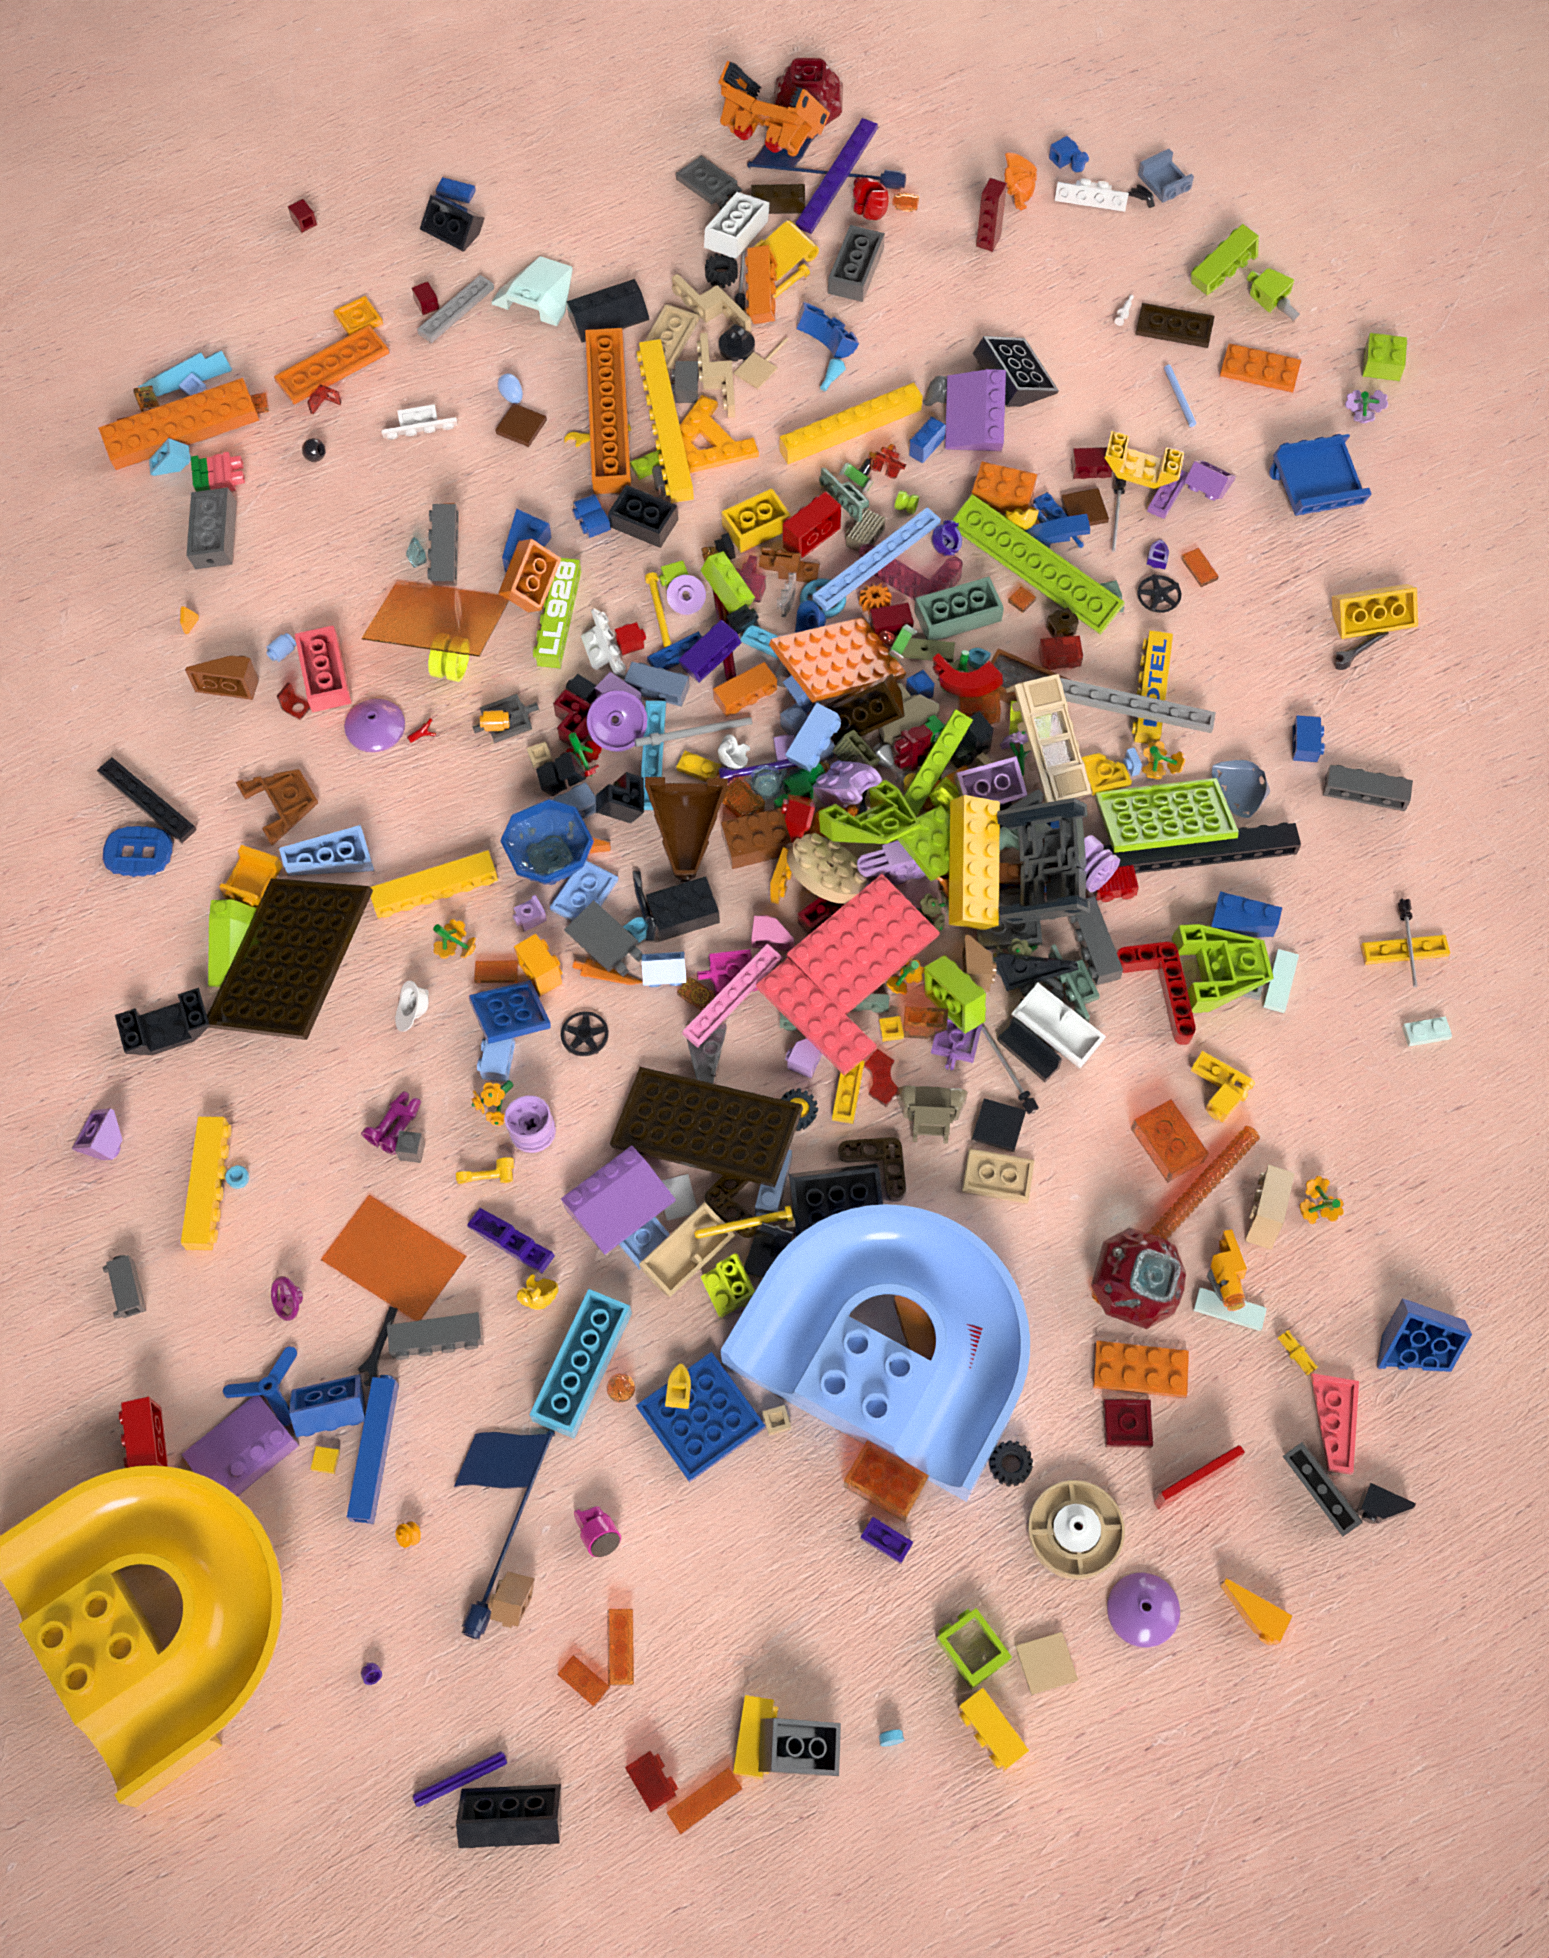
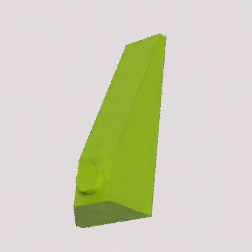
M232 899L211 900L208 951L209 987H221L257 908Z

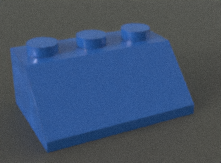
M360 1374L293 1389L291 1391L289 1415L296 1437H307L317 1432L333 1431L338 1427L355 1426L364 1422L366 1405Z

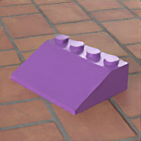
M986 369L947 375L945 450L1002 451L1004 445L1006 370Z
M631 1145L563 1196L561 1201L567 1213L605 1255L674 1203L676 1199L646 1160Z
M258 1395L250 1398L181 1455L194 1473L217 1482L234 1495L239 1496L295 1450L299 1444Z

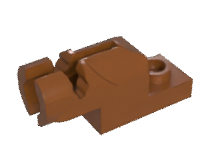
M762 547L759 567L765 570L777 571L778 579L805 583L818 579L820 564L801 561V553L780 549L774 551L772 548Z

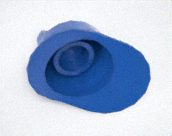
M804 601L799 606L795 633L825 626V614L813 601Z

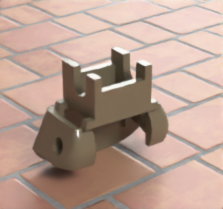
M898 683L902 691L905 716L879 728L882 745L889 744L892 747L896 741L895 738L901 737L902 731H909L912 727H920L926 724L927 718L932 715L938 717L939 704L920 694L911 696L904 686Z
M899 1087L896 1098L902 1114L909 1121H913L912 1142H917L918 1135L943 1136V1144H948L950 1123L959 1119L966 1103L968 1092L961 1088Z

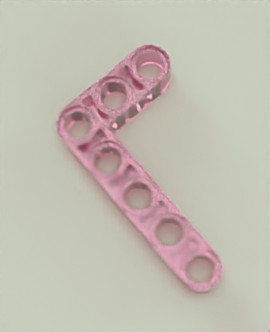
M871 544L862 545L859 549V559L875 548V546ZM958 557L948 558L929 580L894 559L874 574V576L915 601V598L954 587L962 577L963 562Z

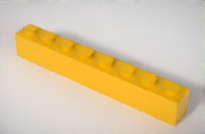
M914 382L780 436L779 451L789 465L921 411L923 395Z

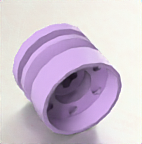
M1091 835L1084 838L1086 868L1083 870L1086 871V889L1089 892H1094L1111 878L1119 866L1120 859L1116 855H1112L1109 849L1103 851L1104 845Z
M526 1095L510 1103L506 1109L504 1120L514 1145L528 1153L543 1151L550 1146L555 1138L556 1127L546 1102L537 1096Z

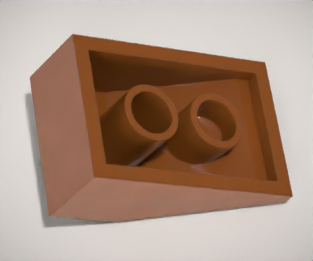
M230 655L188 666L185 669L195 692L253 700L259 682L251 659L242 655Z

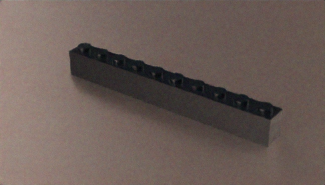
M1283 822L1273 826L1260 825L1256 828H1238V838L1116 853L1113 852L1111 845H1104L1103 851L1109 849L1112 855H1116L1120 859L1118 867L1133 865L1136 874L1297 855L1301 847V841L1296 823L1288 824Z

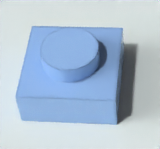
M191 373L179 385V388L186 395L191 396L204 391L206 385Z
M1135 748L1127 749L1123 759V764L1129 770L1131 776L1139 775L1142 766Z

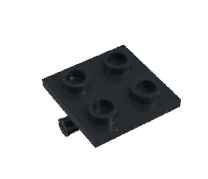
M763 1222L760 1230H757L747 1256L744 1265L746 1273L764 1278L777 1256L792 1241L793 1231L782 1229L781 1225L776 1224V1226Z

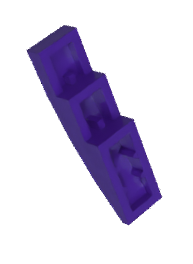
M482 1208L478 1209L467 1224L468 1228L541 1274H543L555 1257L553 1252L535 1243L532 1238L516 1230L513 1225Z

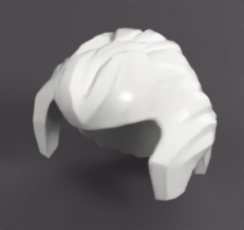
M728 734L724 737L718 748L719 760L723 765L732 769L744 768L748 762L746 752L750 750V746L744 743L738 745L736 738Z

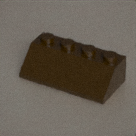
M893 674L885 676L824 706L836 712L841 719L839 730L831 736L835 746L845 734L852 730H855L861 737L905 716L902 691Z

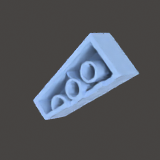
M361 825L279 848L288 876L374 871Z

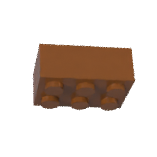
M781 808L721 822L722 837L732 869L779 858L783 847L790 849L792 846Z

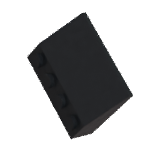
M983 336L973 351V355L983 370H1006V407H1022L1059 392L1025 338Z
M877 1163L789 1174L796 1237L817 1222L834 1214L863 1206L883 1205L880 1171Z

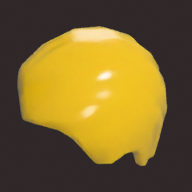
M1030 507L1025 512H1022L1021 509L1017 508L1013 512L1006 511L1005 518L1026 531L1035 524L1039 510Z

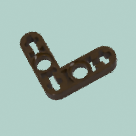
M897 1138L846 1140L840 1143L838 1156L843 1162L883 1160L887 1197L892 1201H900L904 1198L906 1182L902 1144ZM890 1144H893L894 1148H896L894 1152L895 1158H891L890 1149H887ZM872 1145L876 1148V1152L873 1155H868L864 1152V1147ZM857 1146H860V1155H857ZM846 1147H849L850 1151H852L849 1156L846 1155V1152H843ZM896 1164L900 1167V1172L891 1174L887 1169L888 1166ZM893 1180H897V1188L900 1190L897 1195L894 1194V1191H890L893 1190Z
M723 1175L705 1193V1203L725 1223L738 1221L741 1217L742 1220L752 1218L751 1214L732 1199L750 1181ZM728 1180H734L737 1183L732 1189L724 1186ZM713 1196L714 1198H716L719 1196V1201L717 1202L714 1200L713 1202H711V1197ZM733 1208L737 1211V1214L734 1217H727L725 1212L727 1209ZM753 1226L751 1229L746 1228L745 1230L739 1229L735 1231L744 1238H751L757 1233L758 1227Z

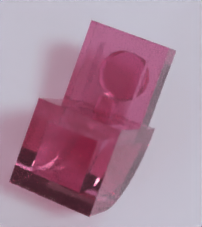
M749 555L747 562L743 563L742 569L736 570L754 595L755 599L753 601L760 603L766 589V576L756 574L757 557Z

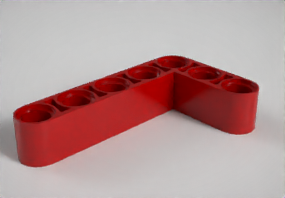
M1166 941L1120 948L1117 955L1123 968V973L1158 969L1173 1038L1180 1045L1189 1044L1196 1031V1025L1177 946L1172 942ZM1162 953H1168L1171 956L1167 957L1164 956ZM1142 955H1146L1150 959H1144ZM1120 958H1126L1129 962H1124ZM1167 972H1173L1175 976H1171ZM1171 991H1177L1180 995H1174ZM1176 1010L1182 1011L1184 1015L1178 1014ZM1180 1030H1186L1189 1034H1183Z

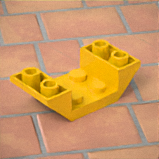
M1115 431L1110 432L1105 459L1117 478L1153 489L1179 480L1184 452L1166 447L1162 458L1128 449V435Z

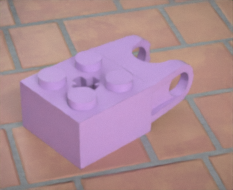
M837 761L831 765V769L826 774L817 778V782L812 787L824 806L837 804L841 808H846L849 805L858 804L862 801L861 794L866 789L879 785L882 782V778L870 765L858 762Z

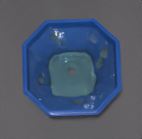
M548 799L513 814L500 842L518 876L542 883L543 885H553L561 879L573 875L585 866L594 840L577 808Z

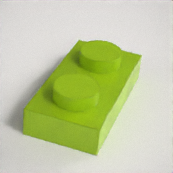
M660 450L630 462L631 468L639 480L652 475V469L660 466L658 454H661Z

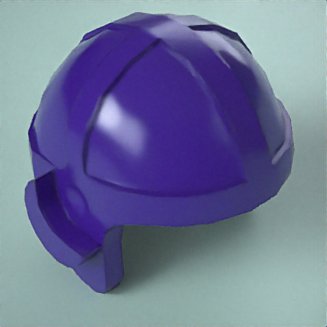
M953 520L943 521V524L934 529L931 537L934 549L944 555V557L955 556V553L959 552L962 546V536L956 528L959 526V523H955Z

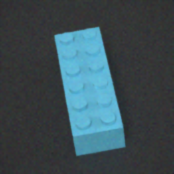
M588 1289L529 1414L533 1422L575 1439L632 1315L629 1305Z

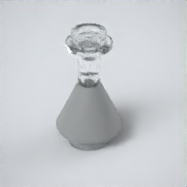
M882 742L877 744L872 751L881 760L878 764L889 768L898 777L896 782L904 784V778L909 774V771L903 772L894 764V757L889 744L884 745Z

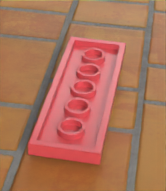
M789 958L756 984V988L844 1076L876 1049V1044Z

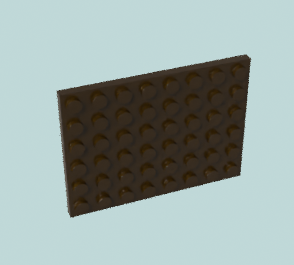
M271 878L207 1015L210 1024L209 1028L307 1040L373 893V889L364 885Z

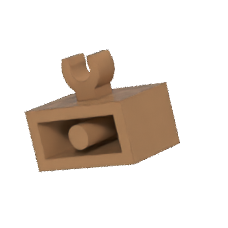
M507 1571L504 1579L498 1581L496 1594H492L488 1604V1608L492 1609L490 1619L502 1622L504 1627L512 1628V1625L518 1627L532 1599L535 1578Z

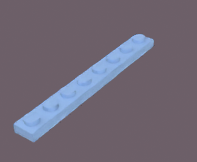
M927 507L814 593L813 600L825 611L829 610L937 527L941 519Z

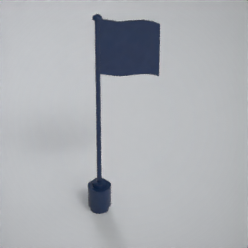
M818 134L813 139L806 138L798 154L794 157L790 156L786 149L774 153L764 145L752 162L749 161L747 163L748 168L758 167L816 174L828 173V171L794 168L803 158L810 143ZM885 169L881 176L850 173L848 176L880 180V183L888 189L900 190L905 188L906 173L898 170Z
M552 1430L547 1431L546 1434L517 1435L501 1432L475 1434L455 1482L454 1488L470 1485L499 1489L527 1488L482 1602L476 1601V1604H470L461 1627H463L461 1633L472 1639L480 1640L481 1635L485 1634L490 1621L491 1611L486 1602L552 1437H555V1432Z

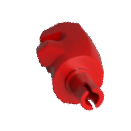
M857 177L854 180L855 187L853 189V197L856 200L854 212L858 215L863 214V217L867 220L877 221L881 219L887 212L889 204L887 188L874 179Z

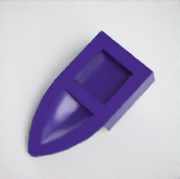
M1158 540L1151 545L1146 565L1165 570L1169 549L1163 540Z

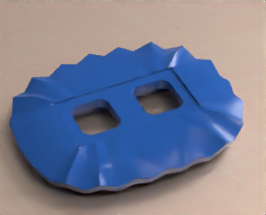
M127 826L119 828L106 839L103 848V862L106 869L110 870L113 874L129 875L132 877L155 875L157 872L164 871L165 866L170 863L174 843L170 834L156 827ZM124 846H134V852L131 857L122 856ZM144 847H155L154 855L152 857H142Z

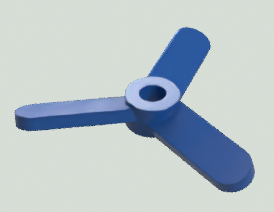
M294 1347L285 1348L268 1377L263 1378L260 1382L226 1385L223 1388L224 1396L226 1398L263 1395L268 1400L281 1424L290 1426L292 1424L289 1415L290 1408L279 1391V1384L294 1362L297 1350ZM272 1385L271 1389L266 1390L268 1386Z

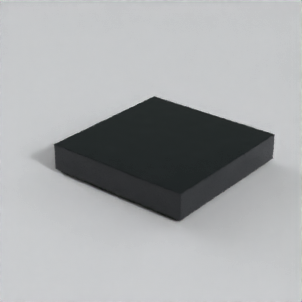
M984 1098L972 1140L1015 1152L1026 1110Z

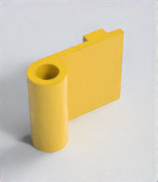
M791 220L784 222L765 240L761 239L754 246L769 245L778 263L777 268H775L777 281L800 260L804 258L807 262H810L819 253L818 246Z

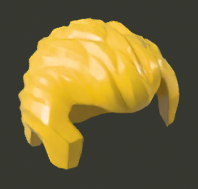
M531 1274L526 1279V1288H521L517 1291V1300L529 1308L536 1310L544 1309L556 1298L559 1291L558 1284L551 1279L545 1278L535 1281V1275Z

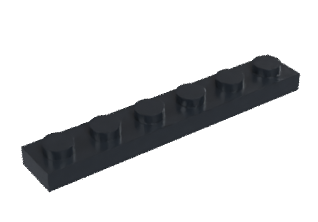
M113 757L97 769L100 776L181 844L197 830L191 822Z

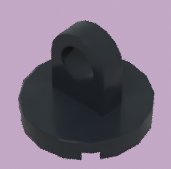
M732 324L719 339L720 353L725 359L730 361L746 360L755 351V339L751 333L739 325Z

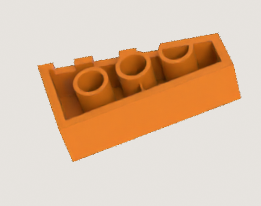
M769 245L747 248L748 256H745L746 267H748V273L745 274L748 284L746 297L749 301V306L746 307L747 315L751 318L753 324L775 321L776 301L773 295H776L774 281H777L775 268H777L778 263Z

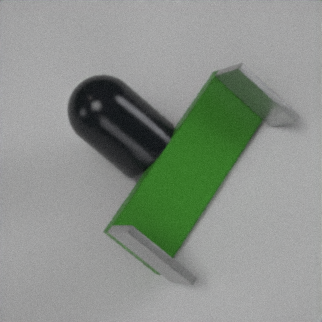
M866 458L859 470L850 463L845 462L839 475L845 474L864 488L862 492L866 493L874 482L867 477L874 467V460Z

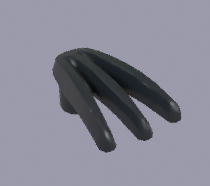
M1137 184V188H1131V191L1128 192V196L1146 200L1148 208L1155 206L1153 194L1144 186Z

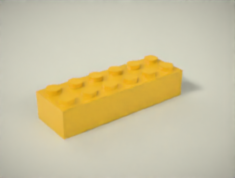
M967 795L950 801L949 925L980 930L999 926L1000 824H998L997 811H1000L999 801Z

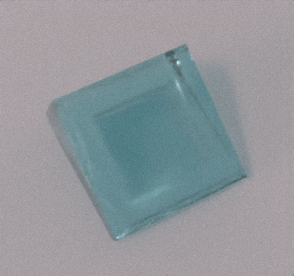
M412 538L406 556L412 566L416 568L426 563L427 559L424 549L417 538Z

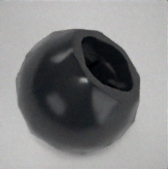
M307 439L302 445V454L306 460L318 462L326 454L325 445L319 439Z

